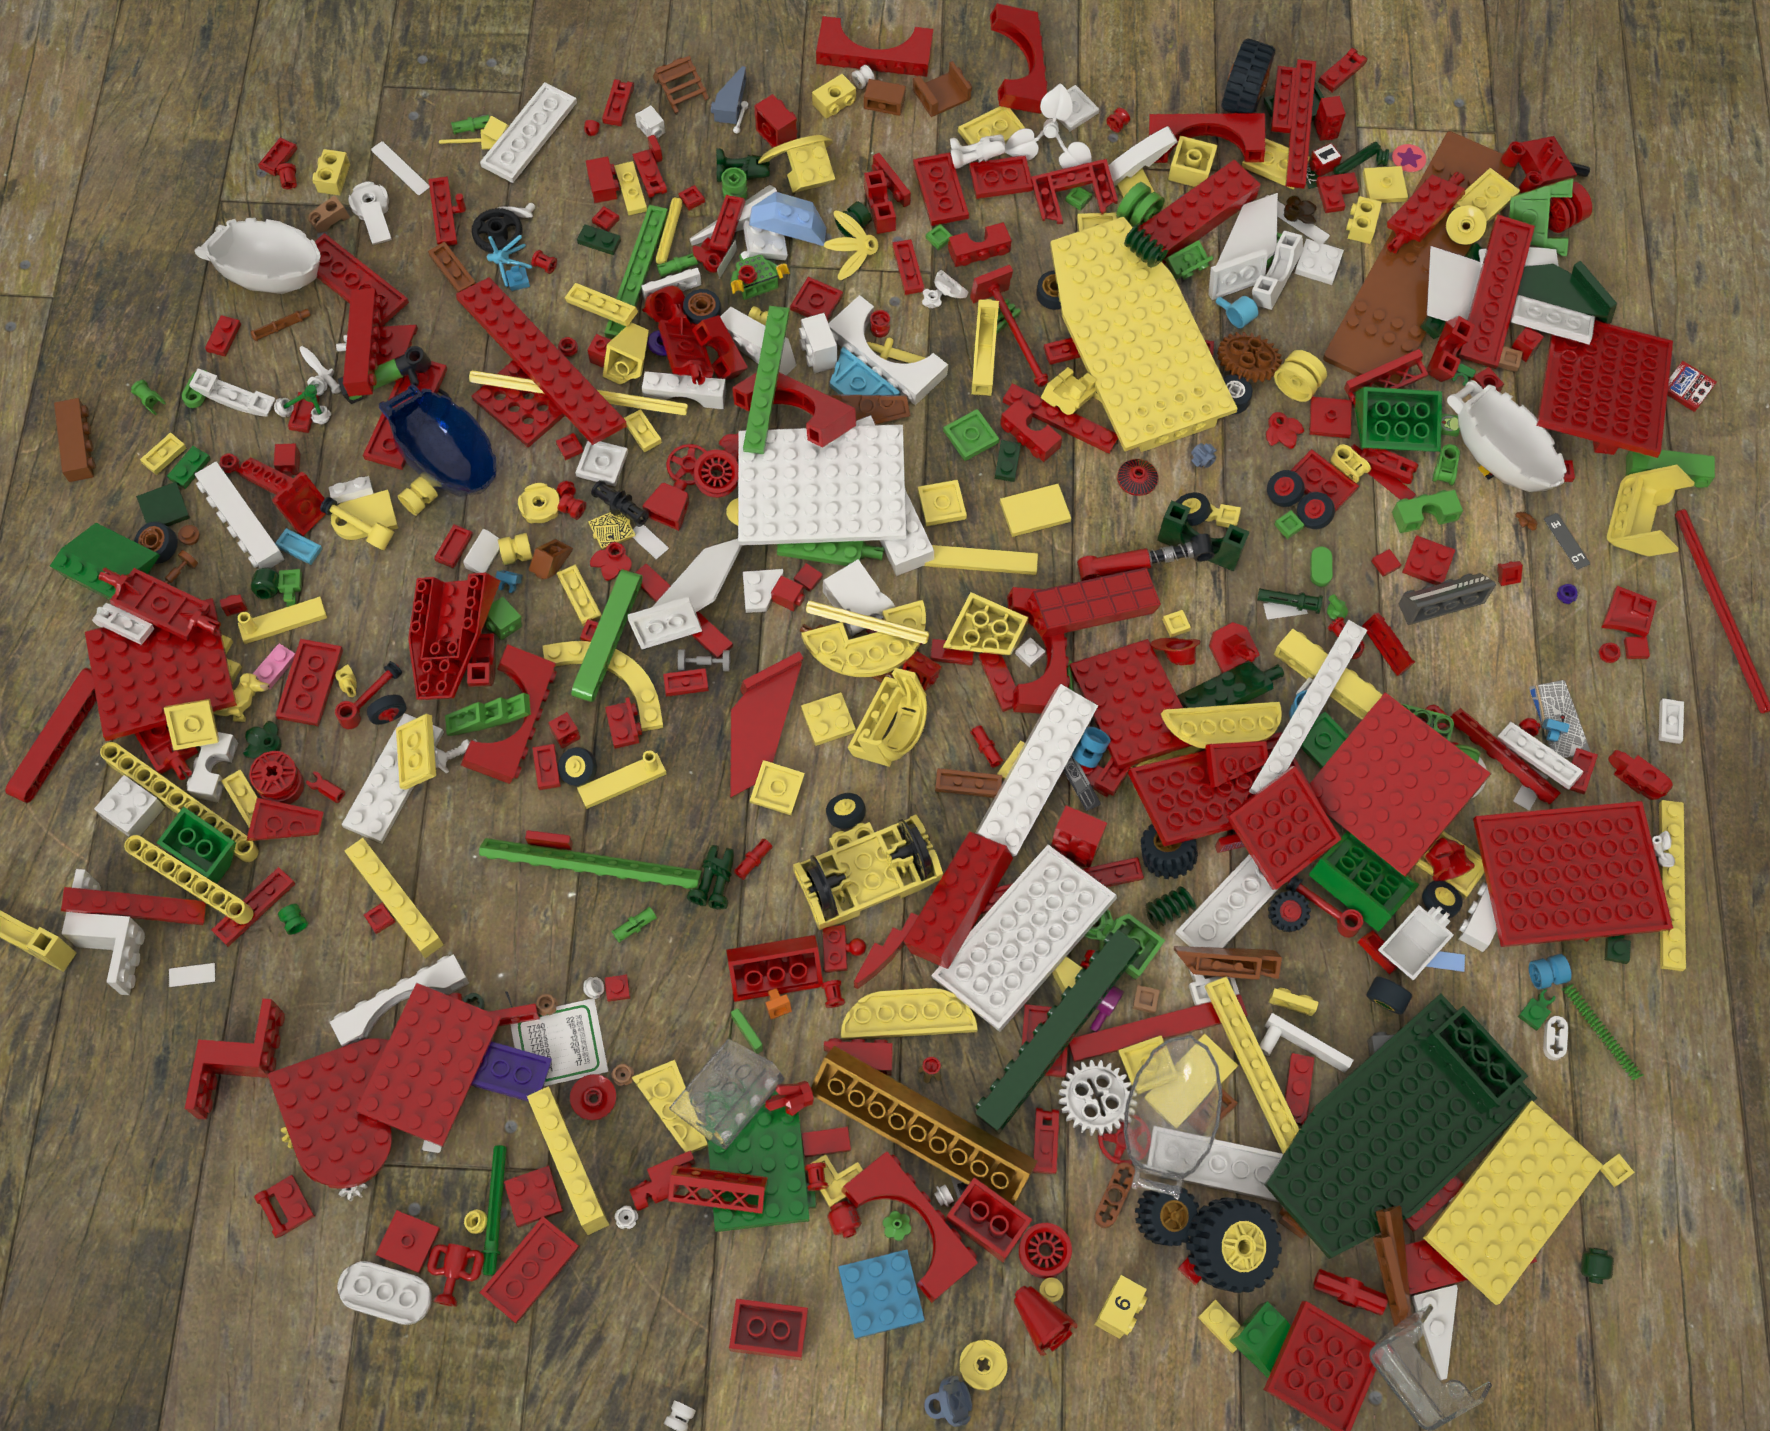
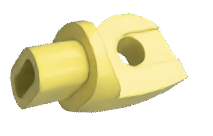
M347 664L338 670L335 676L340 689L347 693L349 697H354L357 694V682L352 669Z

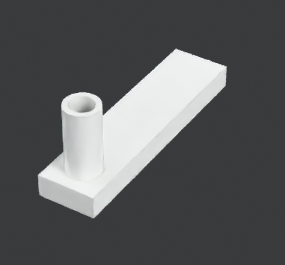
M1273 1013L1265 1024L1268 1030L1259 1046L1266 1056H1270L1278 1039L1282 1036L1344 1073L1354 1061Z

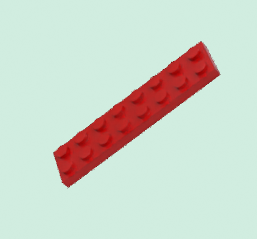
M1498 214L1495 217L1468 321L1473 323L1475 327L1469 342L1460 348L1458 358L1493 369L1498 367L1533 236L1534 225Z

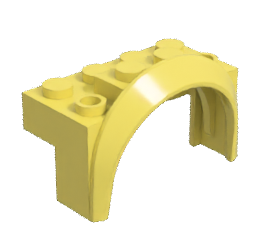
M895 668L892 673L895 679L885 677L848 746L849 751L854 757L890 767L892 761L902 758L915 746L923 732L927 715V695L916 673ZM905 707L915 710V712L907 711L901 708ZM897 712L896 719L890 732L883 739L885 732L887 731L895 713Z

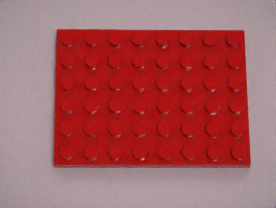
M1594 320L1590 344L1551 334L1536 426L1658 458L1662 447L1673 341Z
M1642 801L1482 815L1473 818L1501 947L1661 932L1673 929Z

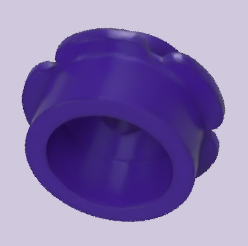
M1565 584L1558 588L1557 597L1563 603L1571 604L1572 601H1576L1578 591L1574 585Z

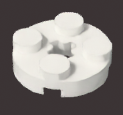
M374 182L358 184L353 188L351 196L349 195L348 200L351 210L361 220H364L360 206L379 201L383 214L388 211L389 197L387 191L381 185H374ZM370 198L373 201L367 203L366 199Z

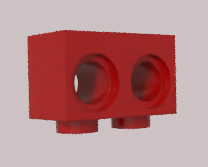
M1340 96L1321 98L1314 120L1319 141L1333 140L1339 136L1346 115Z

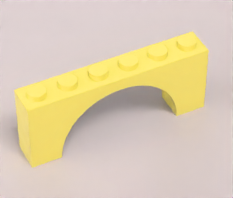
M0 910L1 939L60 971H65L77 952L49 931L41 927L37 930Z
M548 1086L528 1095L529 1103L581 1226L587 1235L609 1226V1222L582 1165L565 1124V1119L551 1089Z

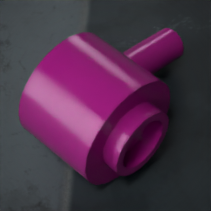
M1113 986L1096 1008L1099 1013L1090 1026L1092 1030L1099 1031L1106 1017H1110L1124 993L1123 990Z

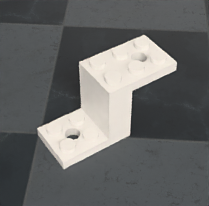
M76 869L72 888L101 890L100 884L86 870ZM66 912L62 935L76 947L113 950L107 983L119 994L130 995L131 988H134L136 981L134 975L135 968L140 963V945L144 943L145 939L143 929L131 917Z

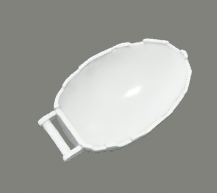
M246 218L245 221L238 222L232 219L226 222L227 226L218 225L215 228L216 231L205 243L195 249L198 257L211 261L213 266L230 281L248 290L277 294L300 289L314 281L317 277L321 257L315 241L309 240L301 230L279 221L267 219L264 222L257 221L256 218Z
M1470 380L1463 389L1447 398L1448 404L1458 414V427L1465 445L1477 462L1502 483L1527 492L1547 491L1564 483L1563 478L1567 470L1562 454H1557L1553 447L1555 444L1553 438L1545 428L1536 426L1537 418L1524 405L1518 406L1511 400L1513 396L1506 392L1501 394L1492 385L1482 389L1476 381ZM1471 394L1473 398L1464 403L1462 399Z

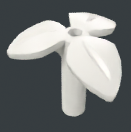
M1664 831L1659 836L1653 837V847L1655 855L1658 856V864L1663 867H1672L1675 864L1673 855L1664 853L1665 850L1671 847L1672 841L1669 832Z

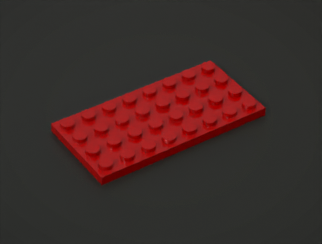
M1282 732L1273 734L1266 741L1268 758L1280 739ZM1205 750L1130 768L1128 775L1165 847L1233 829L1226 816L1254 795L1249 790L1263 766L1242 774L1220 786L1210 788ZM1294 757L1288 769L1291 766H1296L1301 776L1303 777L1308 787L1317 799L1296 758Z

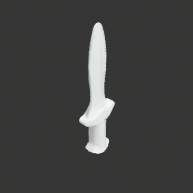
M301 346L300 352L306 362L319 376L324 378L333 394L340 393V385L332 378L334 370L332 368L330 370L325 369L310 350Z

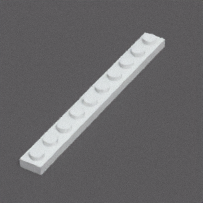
M1350 620L1347 621L1249 790L1250 793L1256 794L1288 769L1367 632L1366 629Z

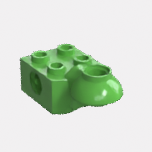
M1108 909L1098 919L1099 926L1091 927L1084 935L1089 939L1100 941L1099 952L1103 949V941L1110 932L1115 933L1117 929L1140 945L1139 954L1125 971L1135 980L1140 977L1165 942L1162 937L1129 913L1114 921Z

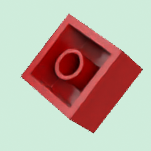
M772 94L754 105L756 131L772 148L797 139V118L793 112L788 111L782 100H778Z

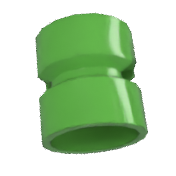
M736 167L725 170L721 176L723 198L725 199L726 195L746 200L748 194L745 172Z

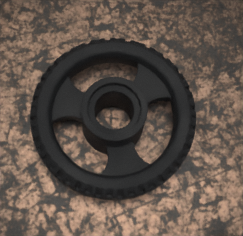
M492 208L476 217L472 225V237L479 248L493 253L494 250L491 244L483 241L479 234L488 233V236L493 238L497 249L502 250L517 236L523 234V227L519 217L514 212L503 208ZM514 225L516 227L515 233L507 241V228ZM519 241L516 244H514L510 249L514 248L519 243Z

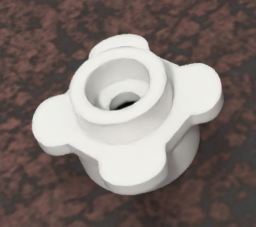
M925 289L923 291L924 299L922 304L928 308L941 306L942 301L940 297L942 292L939 289Z

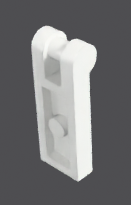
M105 603L101 608V613L96 614L92 619L97 626L105 627L141 645L154 630L151 623L108 603Z

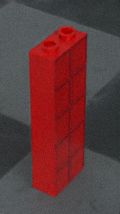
M1147 568L1033 591L1027 600L1028 610L1032 612L1035 629L1039 631L1041 638L1153 614L1161 605Z

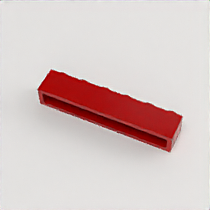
M375 288L351 290L343 385L349 397L373 394L374 386L377 384L375 370L378 369L376 354H379L377 340L380 339L379 323L382 322L380 308L383 307L382 297L378 296Z

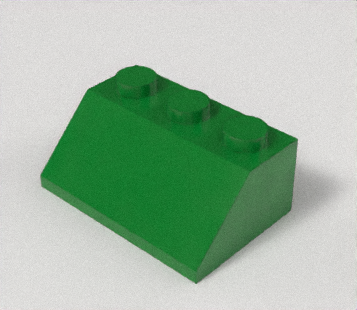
M184 806L156 842L216 884H218L231 866L236 846L234 840Z

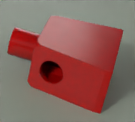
M677 479L673 486L661 483L643 504V509L649 512V518L679 531L689 506V495L685 492L687 483L681 479Z

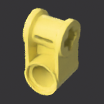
M1345 444L1337 446L1331 457V464L1355 483L1359 481V478L1364 473H1368L1371 470L1369 463L1352 450L1350 446Z

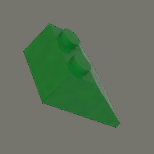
M1266 1301L1254 1309L1229 1341L1269 1378L1291 1325Z

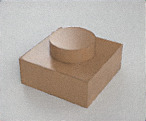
M1503 347L1498 367L1517 372L1523 352Z
M1137 985L1132 1009L1155 1014L1160 990Z

